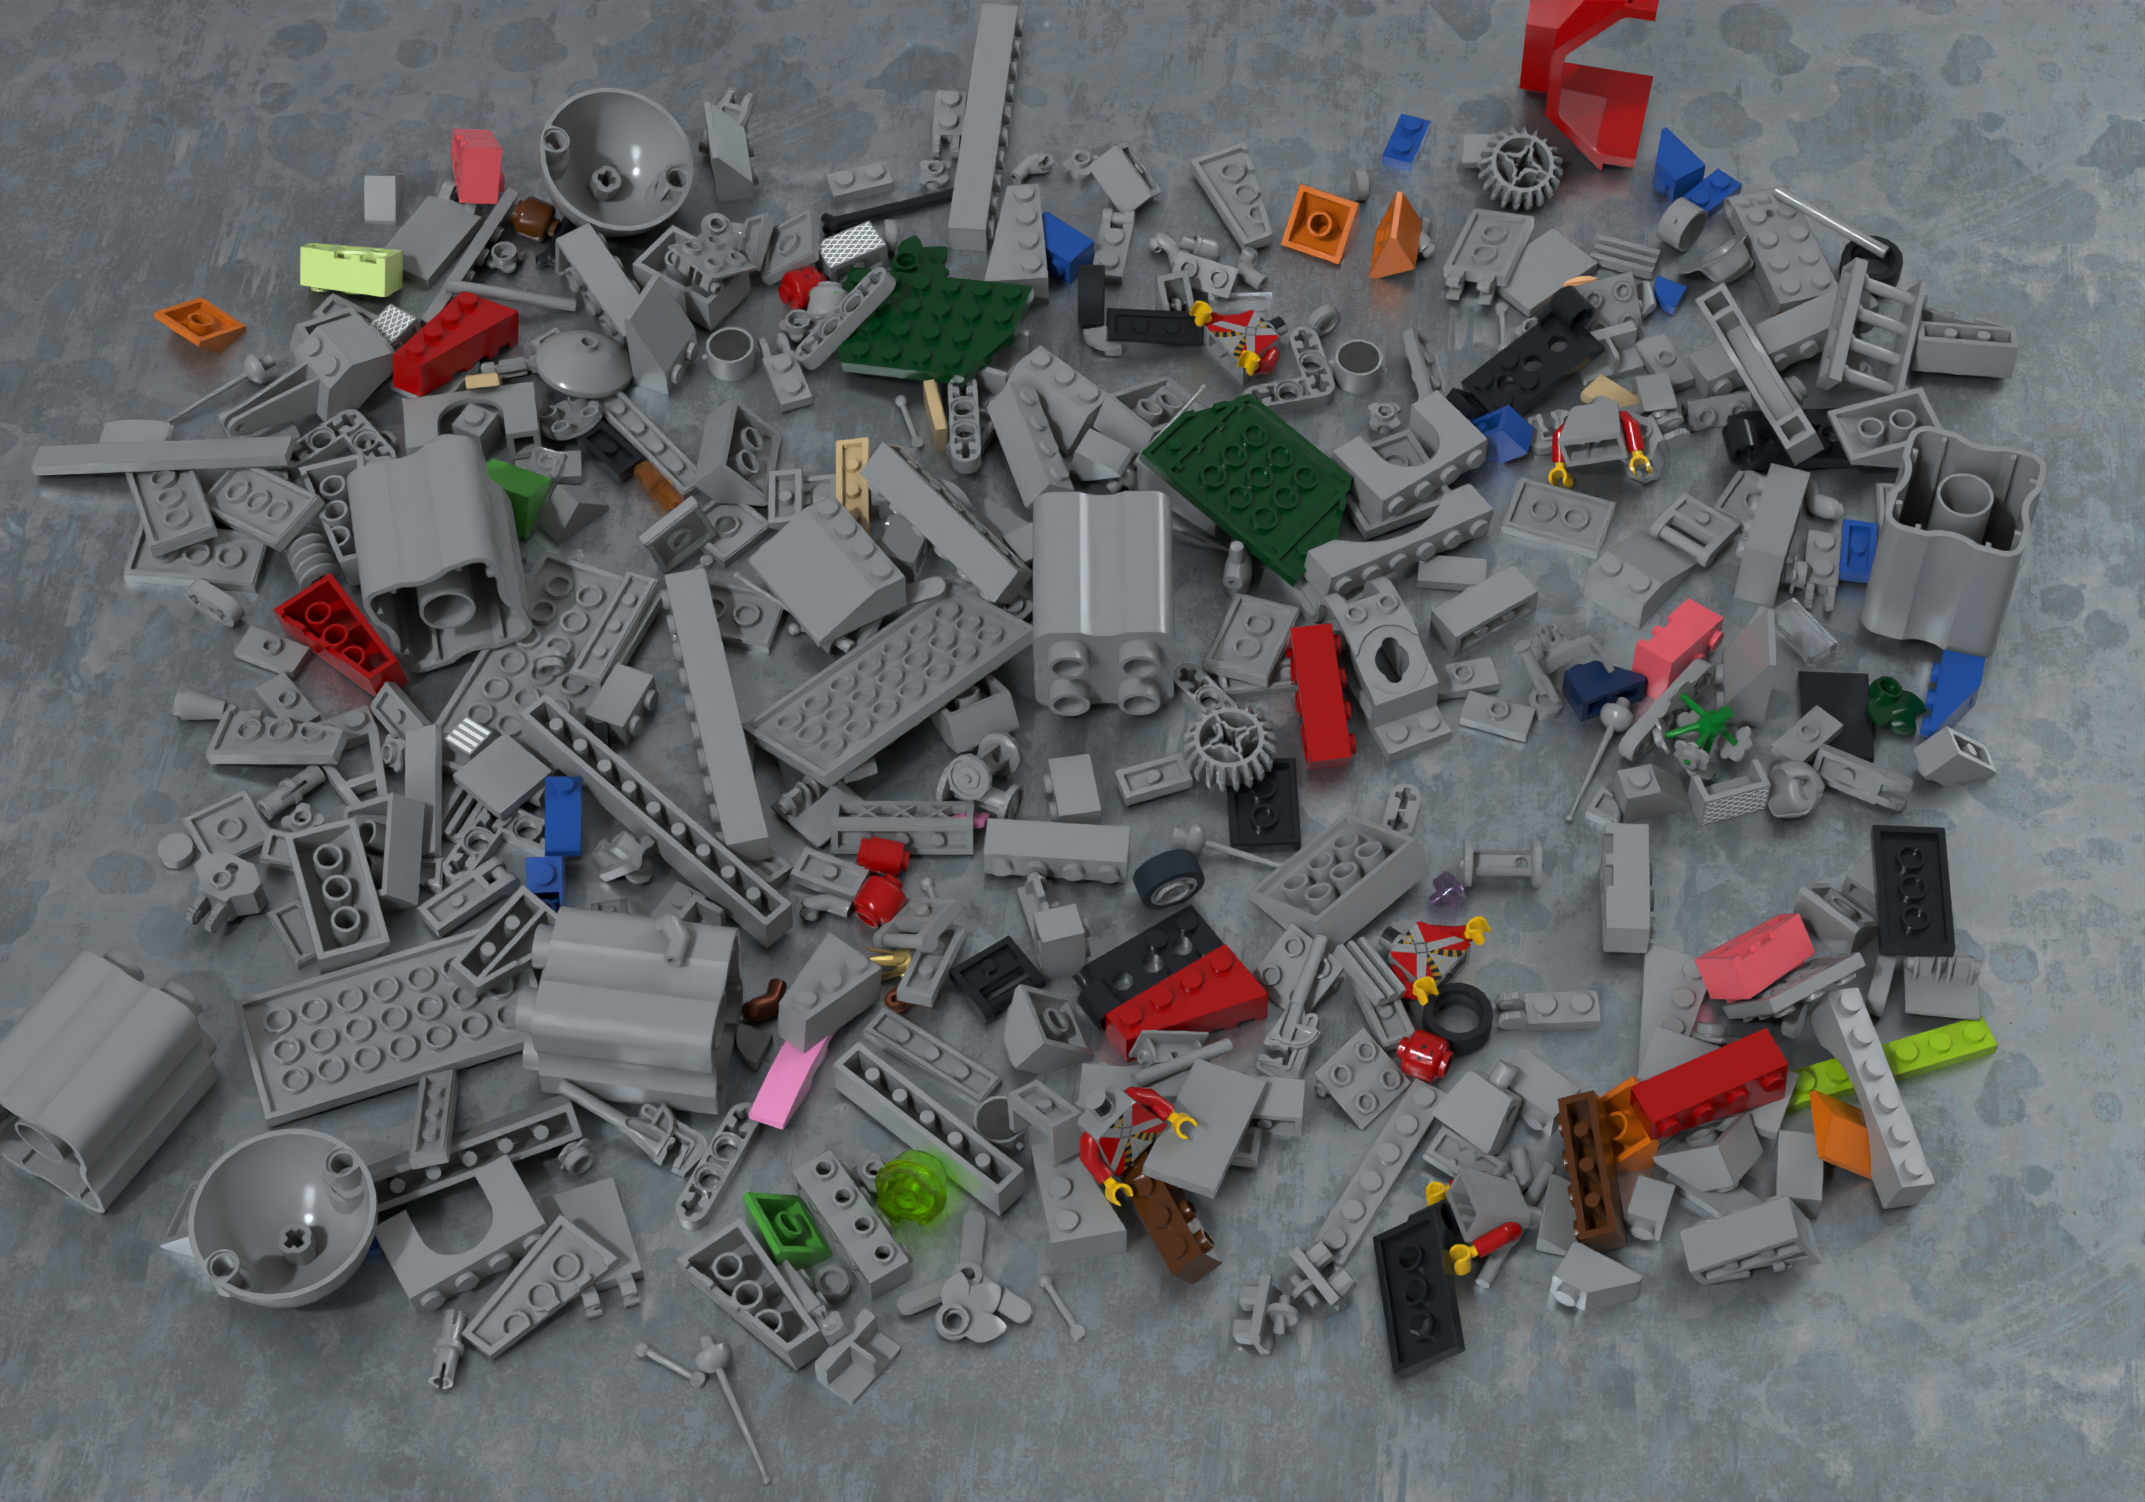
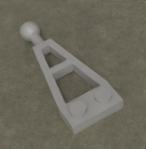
M368 705L317 722L344 729L348 740L343 751L370 742L374 771L345 781L333 764H316L348 806L359 803L361 801L356 795L377 788L378 797L389 794L385 765L381 754V739Z

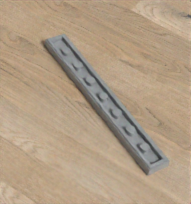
M557 326L532 340L530 342L531 349L537 353V349L545 339L562 331ZM622 391L608 397L592 398L602 406L603 414L601 419L644 456L645 464L682 501H685L691 495L694 497L702 492L693 484L697 465Z
M293 436L39 446L30 467L33 475L41 476L287 466L295 448Z

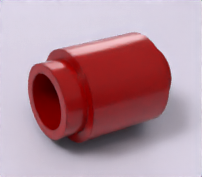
M871 836L870 839L862 837L856 865L863 866L865 869L870 870V872L883 875L890 874L897 877L899 871L906 872L910 851L904 850V842Z

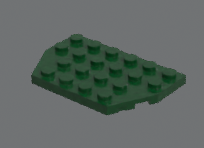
M852 267L843 285V289L850 293L873 269ZM888 271L896 280L893 291L838 346L842 369L844 372L925 381L934 379L936 382L966 385L976 376L978 371L986 368L993 362L992 356L1003 346L1009 348L1016 342L1035 295L1033 286Z
M1251 393L1236 397L1233 401L1214 403L1211 408L1194 412V410L1183 412L1141 452L1138 459L1236 541L1242 542L1248 551L1292 587L1304 577L1307 571L1304 567L1307 552L1338 539L1352 476Z

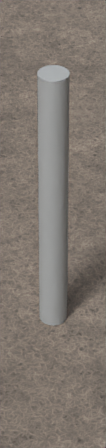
M1778 185L1774 190L1772 196L1877 256L1884 258L1888 253L1890 247L1781 185Z
M448 279L446 292L460 294L462 291L484 298L575 312L576 299L453 279Z
M1543 1162L1523 1196L1526 1205L1535 1207L1548 1185L1550 1173L1554 1174L1556 1171L1555 1166L1551 1163ZM1513 1246L1499 1248L1490 1254L1476 1279V1283L1486 1289L1490 1287Z

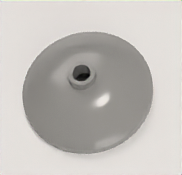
M573 329L554 334L541 343L536 353L535 365L540 377L552 388L574 397L603 398L622 391L630 383L633 375L629 352L615 339L592 330Z

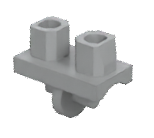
M626 830L618 833L612 842L608 838L600 840L591 854V857L603 866L598 876L605 882L623 875L634 884H642L649 881L653 874V864L643 852L652 847L655 841L648 835L635 839Z
M1321 1240L1310 1245L1304 1251L1297 1246L1289 1253L1308 1277V1279L1304 1280L1299 1273H1295L1289 1278L1295 1287L1290 1294L1294 1304L1298 1305L1306 1301L1312 1309L1316 1308L1321 1303V1300L1315 1294L1319 1290L1337 1312L1340 1313L1348 1306L1344 1299L1350 1295L1358 1284L1343 1267L1328 1279L1323 1276L1320 1271L1333 1261L1335 1256Z
M1260 1274L1259 1284L1241 1286L1240 1305L1244 1311H1253L1252 1318L1235 1319L1232 1330L1233 1336L1238 1343L1254 1345L1260 1355H1271L1275 1333L1284 1334L1285 1327L1297 1324L1299 1319V1311L1290 1305L1291 1298L1283 1295L1282 1291L1272 1284L1273 1276L1271 1274Z

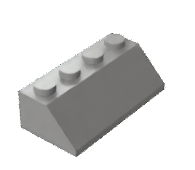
M355 817L284 834L289 861L320 974L323 975L369 961L391 945Z

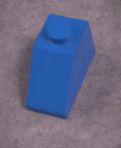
M1666 127L1661 131L1653 184L1660 193H1663L1671 202H1674L1703 181L1706 165Z
M1045 211L1042 214L1047 270L1054 277L1071 284L1078 278L1079 265H1093L1095 256L1094 240Z
M1510 405L1470 421L1488 438L1487 461L1505 463L1528 453L1534 428Z
M545 776V856H581V777Z

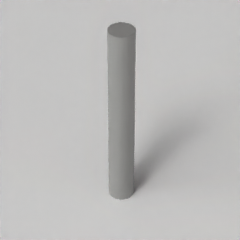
M1225 1038L1131 1074V1083L1134 1087L1144 1086L1191 1068L1196 1058L1209 1061L1233 1051V1044L1229 1038Z

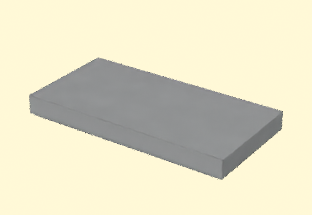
M260 467L229 468L205 494L213 519L279 552L284 550L325 504L319 495Z
M195 469L125 472L153 557L218 536Z
M139 522L124 568L123 577L125 582L189 587L196 579H202L220 590L256 593L270 547L237 530L217 529L218 536L153 557L142 522Z
M1656 1025L1636 1077L1639 1083L1721 1047ZM1788 1070L1784 1099L1740 1112H1748L1756 1134L1776 1140L1798 1080V1073Z
M1196 1058L1173 1105L1175 1106V1112L1189 1114L1197 1122L1198 1127L1194 1126L1190 1121H1184L1180 1125V1131L1189 1139H1182L1172 1130L1171 1122L1166 1119L1167 1127L1158 1135L1143 1165L1142 1174L1214 1199L1265 1092L1266 1081Z

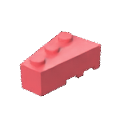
M452 128L450 157L459 203L497 204L498 192H504L505 185L504 173H501L502 147L490 130Z
M1688 598L1668 615L1667 621L1669 623L1664 628L1657 625L1652 629L1651 634L1654 637L1648 642L1640 639L1636 643L1632 672L1642 674L1645 677L1644 693L1657 700L1695 659L1701 658L1705 660L1706 654L1710 650L1715 651L1724 638V633L1721 632L1724 617Z
M1789 913L1778 914L1694 960L1710 999H1726L1727 1003H1732L1741 999H1751L1789 971L1802 967L1805 964L1804 961L1815 954V950L1800 914Z

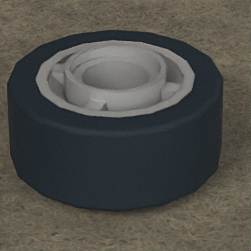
M1187 849L1166 851L1150 858L1135 871L1132 878L1143 906L1149 909H1164L1183 903L1202 889L1205 883L1204 874L1195 854Z

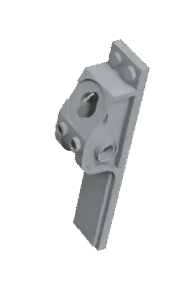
M1305 576L1294 587L1283 580L1298 608H1301V613L1309 626L1332 623L1333 634H1339L1341 654L1337 655L1338 667H1344L1345 689L1388 762L1451 740L1452 731L1437 707L1438 679L1424 651L1412 616L1388 578L1381 576L1367 581L1364 585L1351 590L1344 596L1333 593L1324 597L1319 594ZM1382 645V649L1397 675L1402 677L1398 683L1388 681L1386 675L1381 673L1376 666L1375 656Z

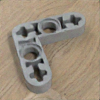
M1307 326L1296 327L1290 332L1289 352L1298 378L1248 387L1242 394L1243 396L1251 393L1276 415L1329 405L1334 399L1335 382L1317 332ZM1303 340L1308 344L1307 351H1304ZM1308 362H1314L1320 365V368L1308 370L1303 365ZM1319 381L1322 392L1315 389V382ZM1284 392H1292L1297 397L1293 400H1284L1280 395ZM1270 396H1274V402H1271Z
M346 409L296 440L290 461L287 466H282V468L288 469L290 477H301L298 467L327 461L347 447L354 454L363 453L367 462L380 455L391 456L396 459L398 457L395 450L361 412L355 409ZM322 439L331 440L325 447H315L316 443ZM375 440L371 447L367 449L359 448L360 444L364 441Z
M484 807L443 863L445 881L450 886L491 859L503 842L537 857H547L545 856V820L517 808L501 821ZM492 818L497 819L494 824L492 823ZM525 827L537 829V833L530 838H523L518 835L519 831ZM477 839L489 842L487 847L482 850L476 851L469 848L470 844ZM562 856V857H563L566 861H568L572 856ZM465 866L466 872L460 871ZM453 870H456V871H459V872L455 875V874L453 873Z

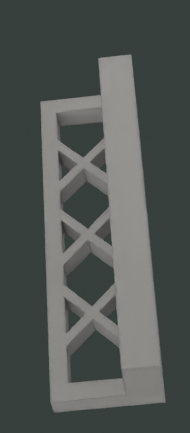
M833 801L830 822L832 854H858L861 838L870 839L871 836L904 842V850L910 851L912 855H973L974 801ZM840 813L857 814L854 817H840ZM892 814L890 817H879L878 815ZM915 814L928 815L926 817H914ZM951 814H966V818L949 817Z

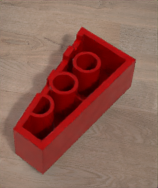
M462 291L393 354V387L423 397L451 381L454 373L467 372L473 369L477 360L483 357L490 359L498 355L499 348L504 345L514 346L518 343L519 311L484 299L473 293Z
M331 573L273 609L285 633L300 644L310 647L311 652L373 697L377 696L385 681L395 682L400 688L409 683L397 658Z
M1332 623L1290 628L1285 644L1286 659L1290 658L1289 675L1291 685H1298L1299 689L1295 690V708L1298 718H1303V723L1300 724V735L1307 771L1349 766L1352 755H1356L1357 750L1354 734H1348L1347 721H1351L1349 700L1343 701L1342 688H1346L1344 667H1338L1337 655L1341 654L1339 634H1333Z
M1225 943L1106 1013L1105 1037L1123 1060L1128 1063L1137 1060V1058H1130L1129 1053L1142 1030L1209 1033L1223 1028L1224 1031L1237 1028L1238 1023L1254 1019V1021L1267 1018L1268 993Z
M1764 1028L1631 1086L1630 1105L1650 1140L1661 1137L1667 1138L1680 1131L1784 1099L1788 1062L1768 1029Z

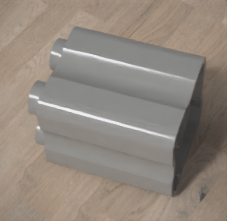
M1921 426L1912 430L1903 451L1895 487L1892 488L1877 542L1860 613V620L1864 627L1871 632L1892 639H1919L1933 643L1943 650L1984 658L1990 657L1995 652L2047 474V465L2043 458L2036 453L2007 445H1981L1966 439L1960 433L1932 426Z
M443 434L433 438L428 444L411 455L397 459L391 456L376 457L369 460L364 466L350 472L346 482L363 607L373 623L390 635L392 651L405 669L418 673L427 672L454 663L458 658L472 651L495 649L519 641L531 633L532 620L512 502L502 485L496 483L488 476L486 458L472 438L465 435ZM416 586V589L406 593V588ZM413 620L421 628V635L415 630Z
M1123 491L1111 495H1091L1082 492H1047L1037 496L1033 501V659L1035 699L1040 704L1048 706L1052 712L1063 716L1083 714L1089 710L1091 704L1096 703L1118 704L1123 712L1131 715H1146L1159 709L1160 705L1168 703L1174 696L1173 658L1175 638L1172 507L1170 497L1159 491Z
M561 906L557 913L555 925L539 924L535 931L532 946L533 968L543 969L539 988L523 986L517 1001L516 1030L527 1032L523 1048L524 1070L539 1071L540 1085L543 1093L561 1095L557 1092V1089L562 1080L566 1079L600 1100L635 1105L651 1104L658 1108L664 1103L669 1109L719 1115L736 1042V1031L741 1022V1009L744 1004L745 995L744 976L740 966L741 946L739 929L683 921L691 935V940L681 966L674 967L665 963L663 959L670 941L667 936L660 934L661 931L656 930L655 923L657 918Z
M82 949L0 1040V1155L30 1174L49 1181L69 1197L98 1213H104L219 1078L213 1060L210 1058L217 1050V1046L213 1039L200 1027L197 1017L203 1011V1008L198 999L186 988L175 982H167L161 990L142 983L144 973L130 957L116 949H110L103 957L90 950Z

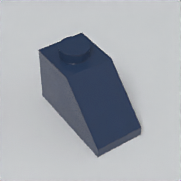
M1595 660L1586 664L1574 665L1569 670H1566L1562 693L1579 721L1583 722L1600 716L1602 706L1607 703L1616 704L1619 697L1628 699L1631 704L1642 701L1646 683L1645 677L1642 674L1613 666L1614 671L1608 673L1601 662Z

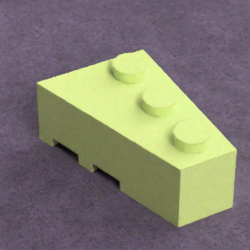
M310 242L301 246L300 285L310 286L311 291L328 292L331 289L342 291L344 294L391 297L392 293L403 288V250Z

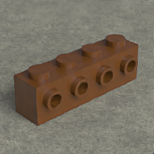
M1594 1090L1558 1098L1560 1115L1557 1116V1125L1561 1137L1564 1138L1565 1150L1562 1151V1157L1566 1171L1569 1172L1571 1185H1568V1195L1571 1205L1575 1208L1576 1220L1573 1221V1228L1576 1239L1579 1243H1583L1597 1252L1629 1246L1606 1105Z
M1154 1139L1119 1177L1122 1183L1131 1187L1133 1196L1130 1198L1171 1274L1193 1285L1221 1265L1222 1261L1214 1248L1215 1242L1213 1238L1203 1228L1198 1219L1199 1214L1196 1207L1186 1197L1182 1188L1142 1174L1143 1165L1156 1141Z

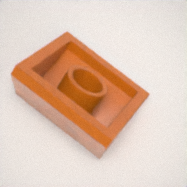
M1300 184L1281 245L1341 265L1358 236L1360 203Z
M1397 191L1376 229L1369 271L1370 278H1381L1416 268L1422 221L1403 192Z
M1635 1076L1630 1077L1600 1097L1606 1105L1617 1175L1654 1168L1655 1161L1653 1156L1657 1153L1659 1139L1650 1140L1630 1105L1631 1086L1639 1083L1638 1078Z

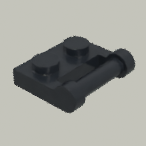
M1009 935L949 970L950 980L971 1004L978 1018L984 1024L994 1019L995 1013L1012 1003L1015 988L1019 984L1042 990L1046 988V983L1041 973ZM1020 973L1025 978L989 1001L983 997V995Z

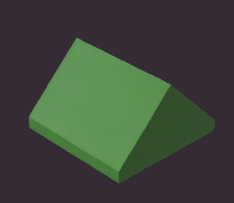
M491 459L486 463L488 476L496 483L502 485L512 502L517 537L528 540L553 480L552 478L514 465Z
M746 1192L743 1196L747 1224L775 1267L788 1260L797 1272L801 1268L806 1270L823 1262L832 1255L830 1248L799 1195Z

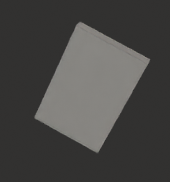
M1552 227L1524 247L1506 287L1496 285L1495 291L1529 318L1548 305L1555 293L1563 287L1567 280L1579 276H1589L1597 271L1598 262Z
M1520 476L1502 521L1500 533L1597 559L1614 516L1617 503Z
M708 579L723 646L770 655L786 610L751 587ZM767 591L771 595L775 596L773 592Z
M1236 593L1203 660L1202 670L1268 687L1285 652L1289 630L1296 627L1301 618V608Z

